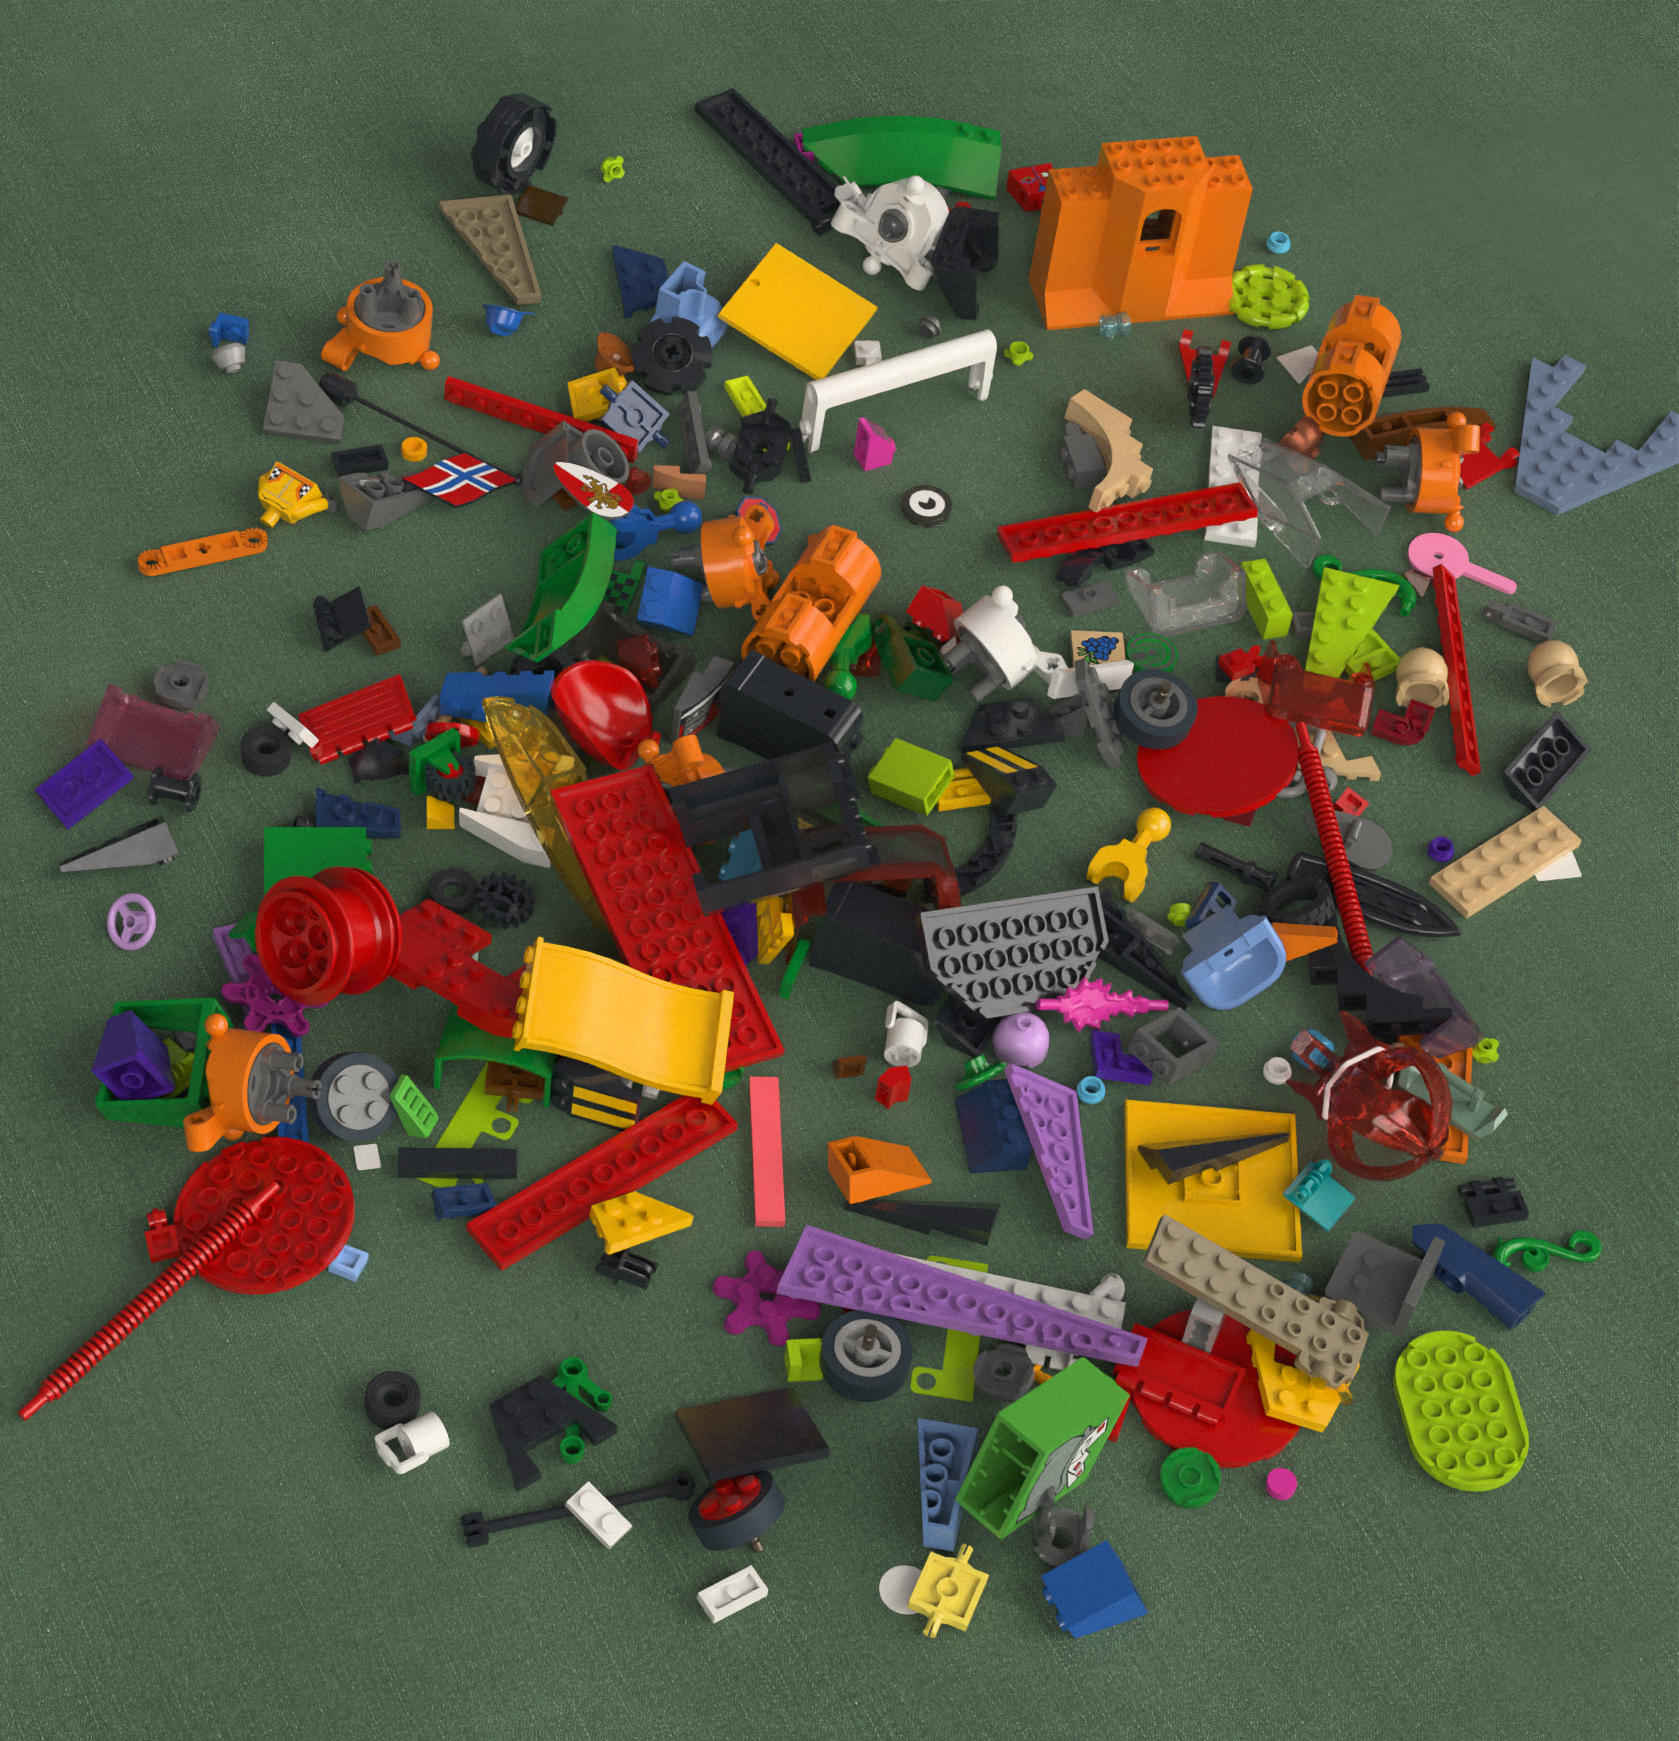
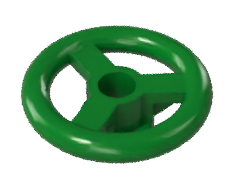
M984 1054L975 1056L962 1063L966 1074L955 1083L954 1087L956 1090H964L982 1083L1004 1071L1007 1063L999 1061L989 1064Z

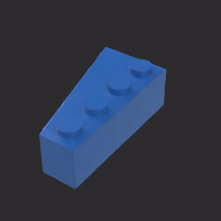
M521 671L520 675H506L505 672H495L492 676H483L481 672L447 673L440 693V715L547 732L554 710V702L551 695L554 671H545L544 675H533L532 671Z

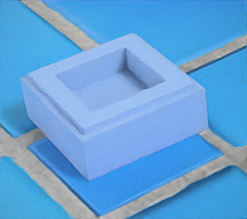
M345 1244L336 1259L328 1266V1272L356 1282L369 1259V1253Z

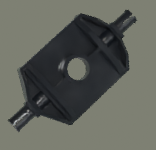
M771 398L767 399L764 411L740 418L742 428L732 462L729 461L728 464L733 474L739 479L745 480L742 492L748 495V492L749 495L753 494L755 483H759V481H772L781 472L792 428L788 420L775 413L778 401L772 398V401ZM760 449L768 450L762 455L756 454Z

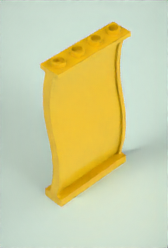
M537 937L532 946H527L523 957V962L527 963L526 971H523L519 987L523 988L522 996L518 998L515 1009L516 1013H519V1018L512 1030V1038H515V1051L527 1048L574 1058L655 1089L701 1098L702 1103L709 1105L715 1102L722 1093L734 992L722 990L721 993L676 985L591 952L545 943L542 937Z

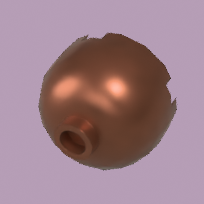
M1304 416L1278 442L1275 450L1284 459L1293 463L1303 462L1308 458L1312 461L1322 451L1319 446L1323 442L1324 432L1320 430L1319 424L1312 417Z

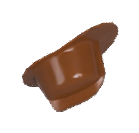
M607 332L600 333L597 336L598 351L594 360L596 369L601 372L615 367L619 376H625L627 372L634 371L632 354L626 343L613 334Z

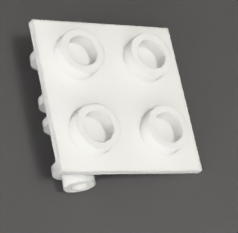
M843 176L846 184L835 188V197L840 203L842 201H849L865 211L868 202L866 197L862 194L855 181L850 184L847 178Z

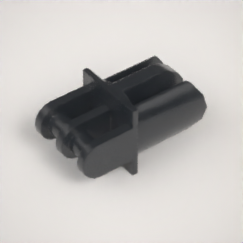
M630 1247L609 1255L607 1253L602 1254L600 1258L602 1262L598 1263L595 1269L599 1274L615 1280V1285L621 1280L647 1290L652 1274L656 1272L659 1266L655 1261L629 1252Z

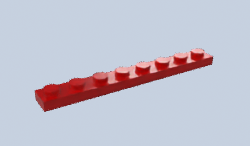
M448 376L445 381L444 400L453 404H458L544 434L549 433L562 421H565L582 433L591 429L599 430L609 435L620 446L628 462L634 464L638 457V439Z

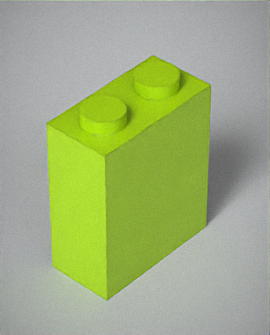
M895 738L890 747L885 748L878 764L869 771L868 781L872 794L928 816L955 777L950 759Z

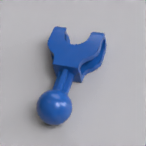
M680 501L671 508L669 514L655 517L649 508L639 509L633 504V509L627 516L621 519L609 520L618 530L615 548L623 546L621 549L614 550V561L637 556L645 547L656 543L658 531L670 528L682 534L696 531L702 522L700 508L691 501Z

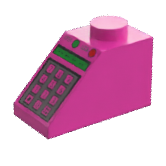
M864 417L859 418L853 455L863 470L868 471L892 464L893 453L896 449L893 439L888 437L883 428Z

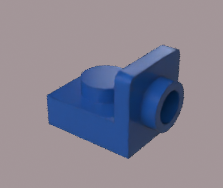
M220 312L216 321H212L209 327L212 347H218L221 339L246 344L249 339V319Z

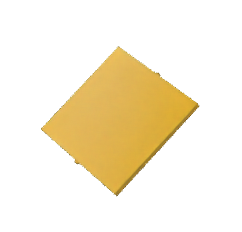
M776 243L721 310L718 318L815 380H819L828 375L876 313L878 307Z

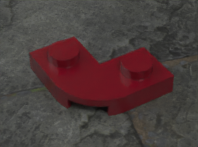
M1411 699L1404 718L1379 709L1370 735L1399 745L1417 744L1426 736L1436 708Z

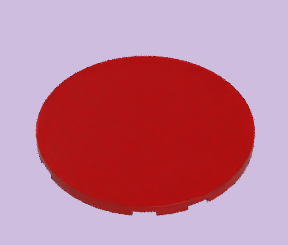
M1219 696L1197 699L1198 711L1196 719L1187 737L1174 747L1150 749L1138 746L1137 765L1140 779L1146 790L1160 803L1164 802L1174 807L1175 811L1192 816H1195L1196 813L1211 815V818L1247 813L1271 802L1276 798L1277 793L1283 788H1287L1296 774L1299 761L1298 740L1288 721L1278 712L1264 704L1238 697Z
M262 1137V1140L245 1144L242 1141L221 1150V1154L211 1159L208 1163H202L193 1172L177 1199L173 1221L181 1255L190 1246H193L196 1241H199V1238L210 1230L213 1225H216L224 1215L233 1210V1207L238 1205L241 1200H246L249 1197L253 1198L273 1180L280 1186V1190L260 1207L261 1211L258 1213V1218L251 1225L247 1226L240 1235L236 1236L233 1241H230L228 1246H225L217 1256L213 1257L196 1274L217 1288L248 1295L276 1293L296 1287L312 1279L336 1259L352 1231L355 1218V1200L350 1182L343 1168H340L331 1156L321 1148L302 1140L287 1137Z
M1192 1309L1163 1319L1152 1330L1182 1342ZM1226 1315L1210 1353L1247 1369L1225 1422L1218 1420L1217 1425L1213 1426L1196 1418L1198 1410L1193 1409L1191 1416L1168 1407L1170 1399L1165 1397L1163 1404L1140 1395L1142 1387L1137 1385L1135 1392H1132V1404L1136 1407L1137 1412L1142 1418V1424L1157 1441L1160 1439L1172 1448L1173 1452L1185 1447L1198 1448L1199 1451L1210 1454L1220 1468H1237L1249 1466V1463L1263 1459H1270L1284 1450L1285 1446L1298 1434L1301 1426L1265 1414L1258 1386L1260 1378L1257 1367H1253L1251 1359L1253 1355L1252 1347L1248 1345L1246 1336L1251 1328ZM1275 1343L1274 1361L1297 1368L1294 1363L1296 1355Z

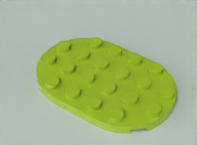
M1456 1331L1426 1333L1409 1343L1408 1347L1399 1356L1393 1373L1394 1392L1414 1457L1422 1468L1436 1480L1459 1490L1478 1492L1503 1486L1520 1471L1529 1449L1527 1426L1513 1379L1506 1363L1492 1347L1490 1350L1476 1342V1337Z

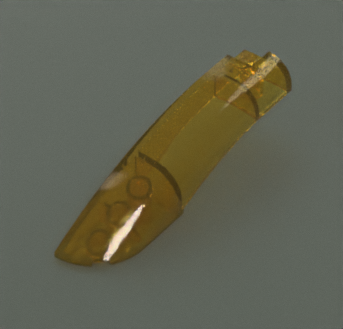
M495 696L483 698L482 706L498 753L536 837L565 886L596 930L605 928L612 938L563 830L550 794V790L588 781L585 774L587 768L553 722L541 711L531 705L526 708L523 705L514 703L515 699L509 697Z

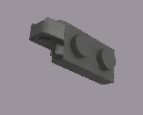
M1489 599L1482 615L1500 626L1540 643L1550 640L1557 625L1556 621L1512 602L1500 604Z

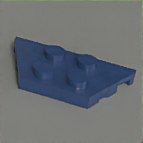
M612 245V257L624 317H632L633 312L641 308L644 311L652 309L657 305L660 287L668 280L664 259Z

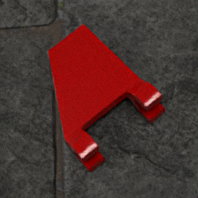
M1184 329L1179 344V352L1189 384L1192 360L1195 358L1197 350L1190 348L1194 331ZM1226 340L1221 341L1218 355H1212L1213 373L1215 376L1212 398L1215 396L1230 352L1232 342Z
M1488 422L1480 426L1479 453L1462 455L1464 460L1460 464V477L1463 481L1462 486L1466 490L1505 468L1512 469L1518 464L1515 458L1520 453L1514 447L1509 448L1498 458L1484 445L1492 440L1489 433L1494 430Z

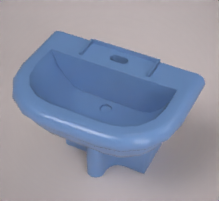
M683 261L660 287L656 312L650 322L659 318L664 323H670L672 317L688 319L700 327L699 336H708L713 348L729 326V324L718 318L723 306L716 298L707 294V289L703 287L705 271Z
M1229 904L1182 935L1192 952L1184 959V967L1180 972L1197 998L1207 1007L1216 1010H1230L1242 1005L1273 984L1280 977L1286 964V951L1283 943L1266 916L1248 915L1239 919Z

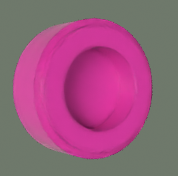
M1284 1468L1272 1470L1265 1482L1268 1494L1278 1500L1291 1498L1297 1487L1295 1475Z

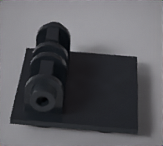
M360 586L331 602L325 599L324 596H318L314 599V613L325 652L371 628Z

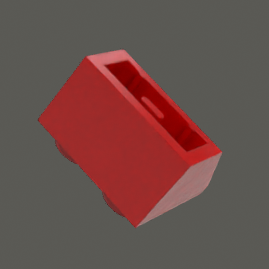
M922 585L906 613L913 617L911 621L921 628L925 629L927 627L933 630L932 635L942 642H949L953 637H956V642H960V636L955 629L954 620L963 613L962 604L940 589Z

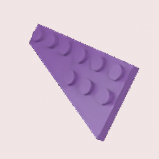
M1010 1063L1004 1068L1062 1228L1067 1233L1087 1240L1094 1233L1077 1092Z

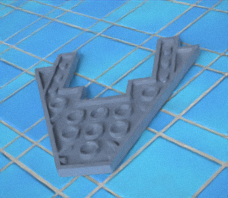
M1564 355L1554 368L1534 357L1531 361L1519 446L1520 455L1518 456L1514 484L1515 493L1556 515L1679 463V414L1674 411L1669 413L1639 451L1616 440L1608 451L1604 453L1565 432L1571 425L1573 416L1555 406L1584 373L1586 365L1567 355Z

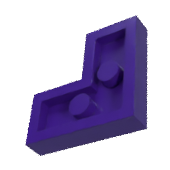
M1092 1030L1089 1040L1095 1077L1150 1086L1153 1079L1152 1071L1134 1055L1122 1053L1120 1034Z

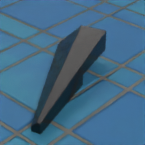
M1106 888L1100 894L1109 942L1105 949L1100 951L1098 958L1185 1011L1193 999L1191 996L1187 997L1178 986V979L1175 975L1171 976L1162 965V958L1142 932L1132 926L1126 918L1127 913L1123 908L1119 909L1111 898L1112 893Z
M868 1199L849 1204L847 1201L845 1210L929 1235L931 1229L985 1246L988 1245L1001 1208L999 1203Z

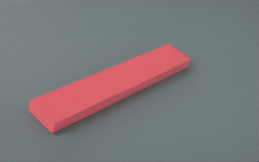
M750 1077L749 1099L755 1226L784 1227L785 1204L778 1077Z

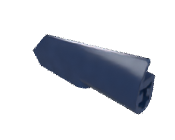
M1413 1225L1412 1244L1422 1251L1421 1260L1424 1259L1434 1237L1446 1241L1433 1275L1456 1293H1462L1465 1290L1509 1330H1514L1533 1311L1536 1302L1545 1297L1544 1291L1445 1225Z

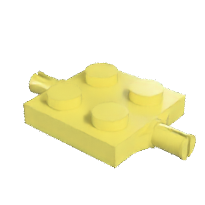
M961 1544L956 1558L944 1557L934 1552L929 1554L907 1606L908 1609L926 1615L929 1618L923 1630L924 1635L927 1637L931 1630L930 1638H935L941 1623L948 1624L965 1632L989 1577L988 1574L974 1569L967 1563L973 1552V1548L970 1545L966 1550L967 1544Z

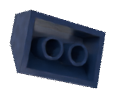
M1008 1079L987 1080L955 1100L970 1173L1027 1169L1032 1150Z

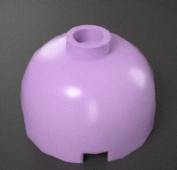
M1030 1012L1007 1015L1001 1019L994 1031L992 1040L994 1054L1000 1061H1005L1007 1065L1012 1063L1017 1066L1028 1065V1068H1033L1042 1063L1049 1048V1032L1045 1023L1038 1016Z

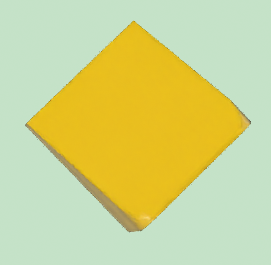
M427 796V829H454V805L440 801L435 797Z

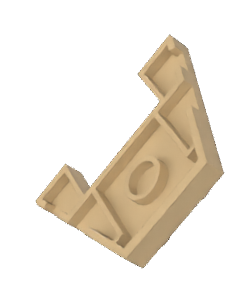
M1341 697L1301 717L1302 719L1318 721L1326 730V737L1319 754L1322 766L1333 768L1337 775L1345 776L1348 780H1356L1357 777H1369V781H1379L1381 772L1373 757L1369 756L1347 761L1328 726L1349 721L1350 713ZM1293 728V730H1294V732H1295V734H1296L1297 740H1298V746L1300 747V743H1299L1298 735H1297V732H1296V728ZM1307 730L1310 742L1312 743L1315 732ZM1299 761L1296 770H1301Z

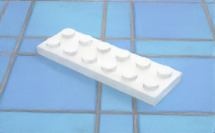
M1218 426L1212 427L1208 488L1240 482L1258 508L1262 433ZM1258 516L1246 521L1224 523L1220 526L1205 527L1204 540L1255 548Z

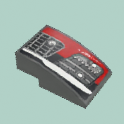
M713 656L704 674L696 671L692 673L674 708L670 744H673L678 738L698 734L718 716L722 709L725 685L732 676L733 662Z

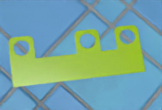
M488 1061L435 1148H472L481 1131L502 1140L511 1138L519 1124L518 1119L495 1109L502 1096L484 1094ZM519 1098V1101L527 1104L531 1103L533 1099ZM497 1118H505L510 1122L511 1128L505 1133H498L493 1130L492 1122ZM460 1178L416 1179L442 1188L456 1186V1182ZM471 1178L475 1184L483 1183V1179Z
M929 1256L926 1259L927 1261L944 1262L950 1266L984 1273L988 1271V1264L940 1256ZM948 1329L943 1370L915 1367L912 1371L911 1390L918 1394L973 1402L975 1385L973 1368L978 1358L980 1335L975 1336L968 1332ZM922 1373H929L935 1377L936 1384L932 1389H922L917 1384V1377Z

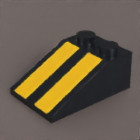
M1003 746L963 753L960 756V759L1004 816L1044 808L1057 787V784L1043 766Z
M566 1056L553 1065L551 1101L557 1109L563 1110L570 1117L622 1132L639 1122L642 1097L611 1072Z

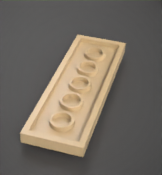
M1542 806L1431 876L1429 885L1467 919L1578 848L1581 839L1545 806Z

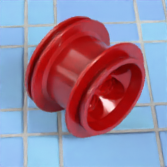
M336 866L323 869L312 878L290 876L275 883L267 891L259 906L256 918L255 943L261 965L276 988L286 997L297 1003L313 1006L327 1003L339 993L349 995L361 994L383 983L391 975L399 960L402 946V928L398 910L391 895L376 877L360 868Z

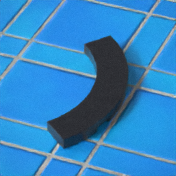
M989 807L987 839L983 847L979 849L969 862L959 869L954 868L944 873L923 876L922 884L927 904L952 900L967 895L989 882L1001 870L1009 858L1014 845L1017 831V813L1004 816L998 807Z

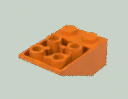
M859 1136L828 1142V1171L849 1204L932 1183L931 1178L909 1146Z

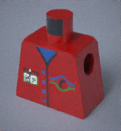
M1051 163L1009 170L1006 190L1024 211L1042 210L1049 169H1053Z

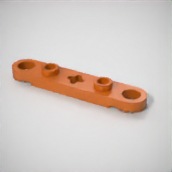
M252 527L250 530L246 529L241 532L237 530L162 546L157 550H147V552L143 551V553H140L138 556V569L144 575L156 576L258 554L266 550L268 537L261 528L258 530L257 527L255 529ZM252 538L260 540L258 544L257 542L255 544L253 542L251 544L250 541L248 542V540ZM204 549V551L207 552V553L203 554V553H202L201 551H199V550ZM151 560L158 562L155 566L152 565V567L145 564V562Z

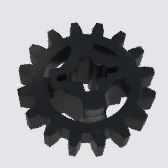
M502 871L501 877H498L493 872L489 879L483 877L481 884L477 885L474 893L476 895L473 903L478 905L476 912H484L483 920H493V927H496L498 923H502L504 929H507L509 924H512L514 928H518L520 922L526 924L529 916H532L536 897L531 896L533 888H525L526 880L517 881V874H513L509 878L505 871ZM491 891L490 897H487V893ZM522 903V908L518 909L519 904Z

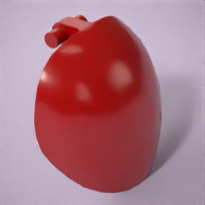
M596 660L581 661L565 668L554 679L551 695L559 717L566 731L577 745L594 760L617 770H627L640 757L638 746L642 741L650 739L655 741L658 746L660 745L661 734L657 731H653L650 734L652 714L645 691L638 679L629 670L608 662Z

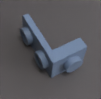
M435 694L416 716L417 721L412 722L414 729L399 735H395L394 731L391 730L389 731L390 739L412 747L418 739L421 740L425 735V727L432 722H436L440 717V696Z

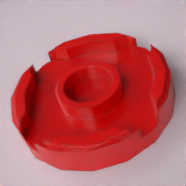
M435 722L425 727V738L427 741L452 728L460 733V748L474 747L480 739L479 730L465 724Z

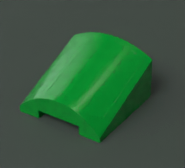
M452 1003L435 1057L434 1089H440L446 1060L478 1059L516 1066L545 1078L543 1107L549 1108L553 1065L559 1061L560 1055L527 1048L515 1051V1038L497 1036L478 1028L457 1015L458 1006Z

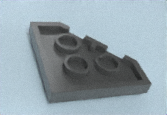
M276 360L263 433L341 444L345 422L342 413L302 364Z
M1085 658L1075 661L1076 684L1079 692H1083V697L1087 704L1085 710L1091 728L1095 727L1096 736L1099 740V743H1097L1099 752L1110 769L1120 767V755L1123 754V748L1119 741V734L1122 731L1119 729L1114 718V703L1116 699L1110 696L1106 683H1101L1095 667H1090Z

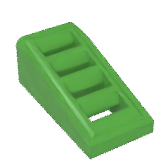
M401 1075L389 1097L408 1136L427 1138L439 1117L407 1075Z

